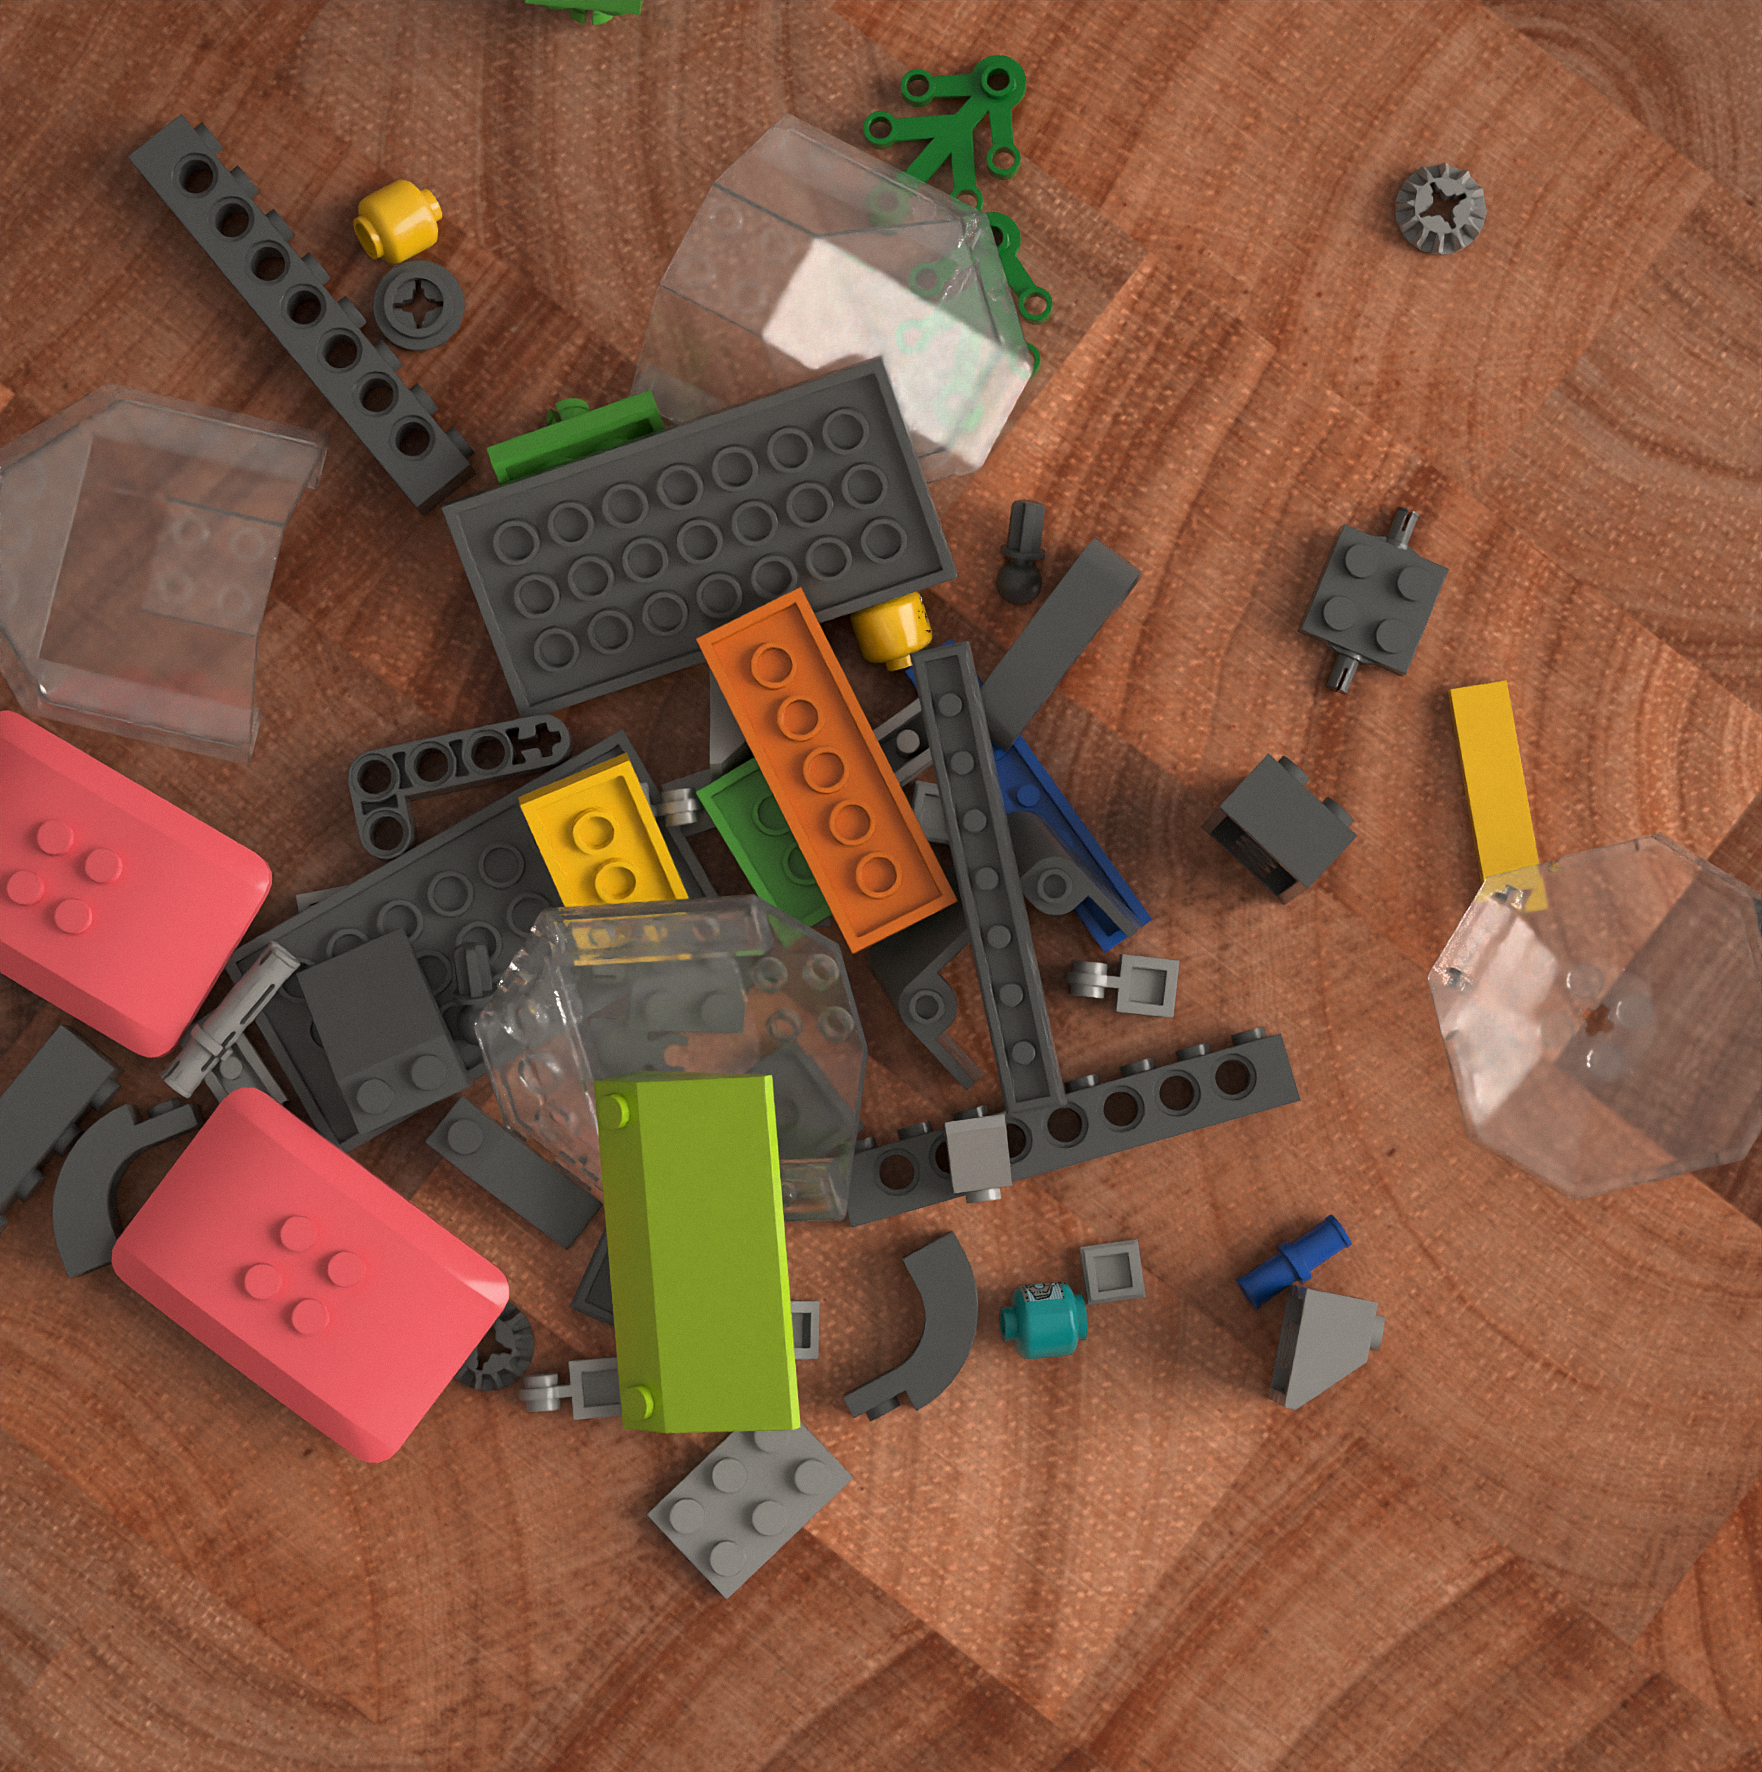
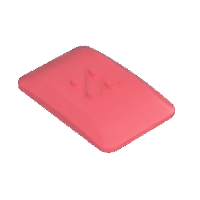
M9 710L0 711V973L136 1054L150 1059L162 1058L172 1053L180 1044L265 901L272 885V871L268 863L259 854L24 716Z
M239 1088L232 1091L222 1100L117 1239L112 1249L111 1262L114 1271L124 1283L309 1424L356 1458L368 1463H379L388 1460L400 1450L503 1312L510 1299V1285L507 1276L499 1267L270 1095L257 1088Z

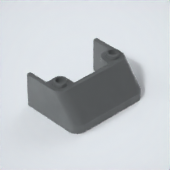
M1026 810L1016 811L1007 815L1022 892L1038 910L1049 915H1063L1075 909L1084 899L1090 896L1128 938L1144 925L1042 816ZM953 865L944 874L958 903L871 945L868 953V964L873 976L904 1024L957 1081L968 1090L985 1073L945 1031L957 1016L958 999L953 988L938 973L970 943L957 876Z

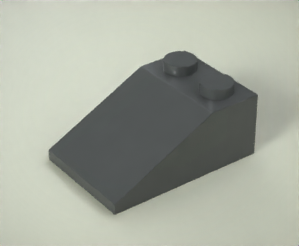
M404 927L296 974L335 1079L360 1135L376 1130L474 1086Z

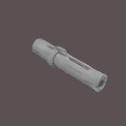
M271 940L256 962L245 972L216 1010L210 1014L203 1024L197 1022L190 1030L192 1037L176 1058L160 1073V1077L177 1093L190 1098L201 1081L220 1059L226 1061L233 1053L231 1046L276 994L275 992L285 980L301 965L300 962L284 947Z

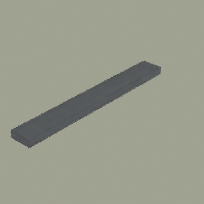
M964 641L910 653L1007 1117L1066 1105L1065 1091L970 642Z

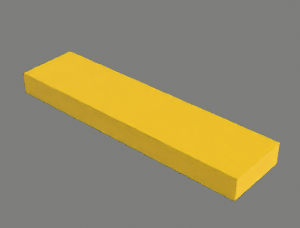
M1507 680L1450 689L1448 697L1487 917L1546 907Z

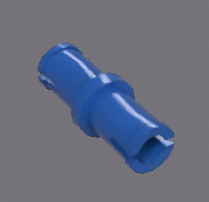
M1330 1214L1324 1221L1292 1243L1284 1240L1276 1246V1254L1235 1280L1248 1302L1254 1309L1258 1310L1262 1307V1304L1294 1282L1305 1283L1312 1278L1310 1271L1342 1249L1348 1248L1352 1243L1342 1225Z

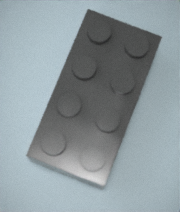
M1268 753L1205 821L1201 828L1285 905L1306 891L1357 835L1349 828L1354 820L1337 802L1329 797H1326L1321 802L1304 787L1309 778L1295 763L1285 756L1276 761Z

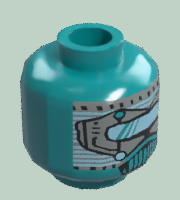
M1065 1282L1017 1286L1012 1292L1010 1305L1000 1307L999 1322L1002 1339L1004 1342L1013 1341L1018 1355L1023 1359L1031 1360L1069 1356L1075 1352L1079 1340H1086L1087 1312L1082 1294L1074 1295L1070 1286Z

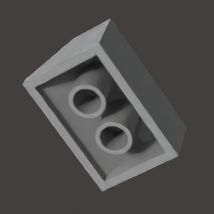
M1290 1285L1268 1398L1284 1408L1297 1410L1367 1362L1369 1350L1378 1351L1382 1341L1385 1317L1376 1314L1378 1303Z

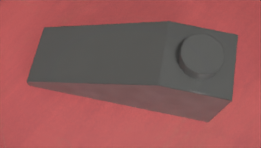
M461 1096L425 1141L468 1177L566 1250L569 1249L603 1206V1203L469 1097Z

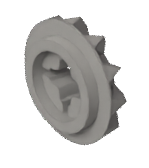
M1446 162L1429 167L1422 166L1404 181L1395 203L1396 221L1406 240L1419 250L1436 255L1455 253L1470 245L1479 235L1488 211L1485 205L1483 187L1478 186L1468 170L1451 167ZM1432 188L1435 194H1439L1443 201L1461 198L1450 212L1452 220L1450 225L1448 221L1444 222L1440 215L1420 217L1433 204Z

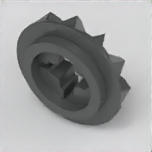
M425 260L408 261L392 268L379 282L373 300L374 316L381 332L397 347L421 353L437 346H445L447 340L461 328V321L466 307L462 289L456 278L441 265ZM417 284H421V290L428 302L436 303L437 306H443L435 307V310L426 312L425 321H422V328H419L412 312L403 311L402 308L395 309V307H404L405 304L414 303L415 294L418 293Z
M509 1302L497 1318L494 1330H496L495 1340L503 1343V1347L512 1349V1352L492 1353L488 1361L484 1362L483 1369L479 1368L481 1359L478 1358L480 1353L476 1347L454 1376L455 1379L474 1390L493 1391L505 1388L516 1382L531 1363L535 1345L531 1325L526 1316Z

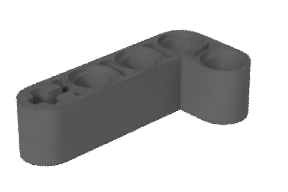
M1094 537L980 688L991 743L1005 753L1015 743L1109 616H1112L1143 575L1142 571L1098 538Z
M549 714L534 715L375 749L360 754L351 763L348 770V784L359 837L363 847L375 858L389 863L417 845V828L411 804L412 801L547 773L571 759L574 751V740L570 731L561 720ZM548 729L554 738H561V742L552 745L553 755L544 757L538 748L522 750L521 753L526 761L525 763L518 764V752L510 737L518 734V740L523 746L540 741V731ZM487 741H498L503 744L505 749L502 763L491 770L479 768L475 762V754L478 747ZM431 753H442L446 755L448 760L446 774L435 782L422 780L419 774V765L422 759ZM375 765L388 766L391 771L389 787L379 794L367 793L363 786L365 772ZM388 820L398 821L403 828L401 843L394 849L380 850L375 843L377 828L381 823Z

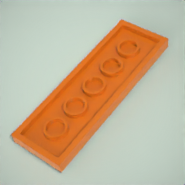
M797 588L696 638L852 955L958 903L802 588Z

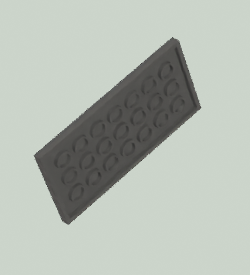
M883 354L445 502L441 507L521 718L545 715L705 662L706 659L696 638L800 587L818 622L822 623L958 578V571Z
M623 729L237 948L232 954L225 969L234 985L256 962L271 940L284 947L300 962L301 965L285 980L254 1020L318 1132L344 1152L349 1153L427 1107L369 1133L360 1135L335 1079L298 981L297 973L404 927L472 1082L627 994L624 981L591 982L589 979V961L591 956L625 958V953L633 936L587 955L585 954L518 800L519 796L627 752L639 782L648 783L651 805L662 804L661 794ZM664 816L655 817L693 907V911L686 914L729 915L679 826L665 827ZM467 941L481 942L486 945L492 983L499 987V996L490 1002L502 1014L503 1029L500 1036L493 1043L486 1046H474L467 1043L460 1036L457 1029V1017L465 1005L457 1004L453 1001L452 993L457 989L453 950L454 947Z

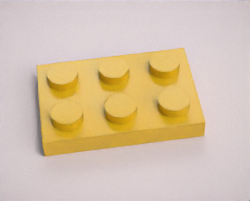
M627 752L518 797L522 812L586 955L633 936L635 913L686 914L693 911L689 896Z

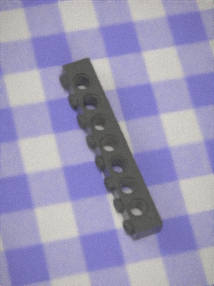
M180 114L129 155L128 158L424 517L476 474L467 460L475 452L454 426L445 433L431 416L439 409L418 383L408 389L395 372L403 365L381 339L372 345L359 330L367 321L346 296L336 302L323 285L331 280V278L313 255L309 252L300 258L288 244V241L295 234L274 209L265 215L255 204L252 198L259 191L242 169L237 165L229 172L216 155L224 148L203 122L193 128L184 116ZM199 171L213 173V181L206 191L197 194L187 192V182L194 173ZM235 214H243L249 217L248 227L241 235L236 237L222 235V227L227 218ZM271 257H279L285 260L284 271L278 278L271 281H264L258 278V269L263 261ZM313 300L321 304L320 315L314 322L305 325L294 322V311L300 303ZM352 344L357 347L356 359L348 367L334 368L329 365V356L338 345ZM378 387H386L393 391V401L384 411L371 412L365 409V399L371 390ZM420 430L429 434V445L422 454L408 456L401 452V442L409 432Z
M1264 1026L1231 1035L1234 1046L1212 1053L1209 1042L1175 1051L1178 1062L1156 1068L1153 1058L1121 1066V1079L1100 1084L1098 1074H1093L1065 1082L1064 1085L1067 1092L1065 1094L1066 1105L1008 1117L1006 1111L994 1114H1004L1005 1123L1017 1126L1025 1138L1023 1150L1017 1156L1010 1158L1012 1182L1301 1101L1281 1033L1267 1037ZM1225 1061L1238 1063L1246 1074L1244 1088L1235 1095L1224 1093L1219 1089L1215 1080L1218 1067ZM1169 1077L1183 1079L1189 1085L1191 1091L1189 1103L1178 1111L1167 1108L1160 1099V1087ZM1116 1092L1128 1095L1135 1104L1134 1118L1125 1126L1111 1124L1104 1115L1103 1107L1105 1100ZM986 1105L952 1114L954 1121L989 1116ZM1056 1109H1070L1079 1118V1133L1069 1142L1057 1141L1048 1131L1047 1123L1049 1116ZM927 1121L897 1130L900 1141L877 1147L875 1137H870L841 1146L844 1157L833 1160L851 1227L965 1196V1192L953 1193L950 1174L942 1171L936 1163V1150L945 1141L944 1129L933 1132L931 1122ZM893 1155L907 1158L914 1169L911 1183L899 1190L890 1189L885 1186L879 1175L882 1162Z

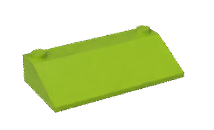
M638 1071L594 1081L623 1429L658 1433L779 1431L801 1428L772 1075Z

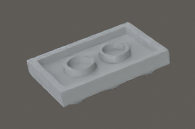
M801 1420V1428L795 1430L732 1432L647 1513V1516L726 1599L741 1587L854 1477Z

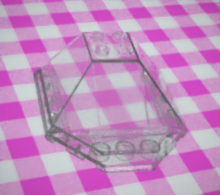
M786 113L715 180L658 285L629 397L651 390L664 428L883 354L927 484L950 476H961L980 470L1034 370L987 214Z
M108 382L0 448V673L26 714L249 766L263 712L260 708L254 707L258 635L285 527L304 489H318L330 434Z
M754 894L545 908L531 927V933L524 945L515 954L504 972L490 1002L482 1009L473 1024L505 1128L523 1142L529 1137L556 1156L552 1164L589 1192L594 1186L603 1192L594 1081L638 1071L772 1075L784 1222L843 1220L847 1212L868 1046L839 944Z

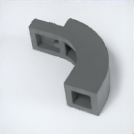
M180 1098L171 1099L146 1110L150 1119L144 1122L137 1105L125 1104L100 1118L78 1139L61 1168L56 1182L52 1208L55 1241L68 1278L80 1277L112 1264V1249L124 1231L117 1208L118 1190L123 1175L132 1162L147 1150L201 1129L206 1121L199 1104L189 1103L182 1106Z
M954 1231L902 1257L923 1300L925 1310L923 1332L917 1346L903 1362L843 1394V1399L853 1418L866 1413L869 1421H873L900 1406L896 1395L904 1391L907 1392L916 1411H918L938 1397L952 1383L964 1365L972 1347L977 1328L978 1294L971 1265Z

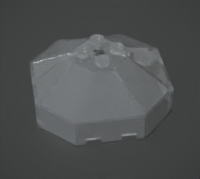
M1660 832L1605 847L1565 855L1550 862L1486 877L1427 976L1468 1139L1567 1199L1578 1200L1626 1187L1683 1175L1716 1165L1744 1160L1762 1130V894ZM1600 1005H1603L1609 1010L1606 1014V1020L1612 1024L1611 1030L1608 1033L1601 1030L1597 1031L1592 1037L1585 1032L1588 1022L1581 1017L1582 1012L1585 1008L1595 1011Z

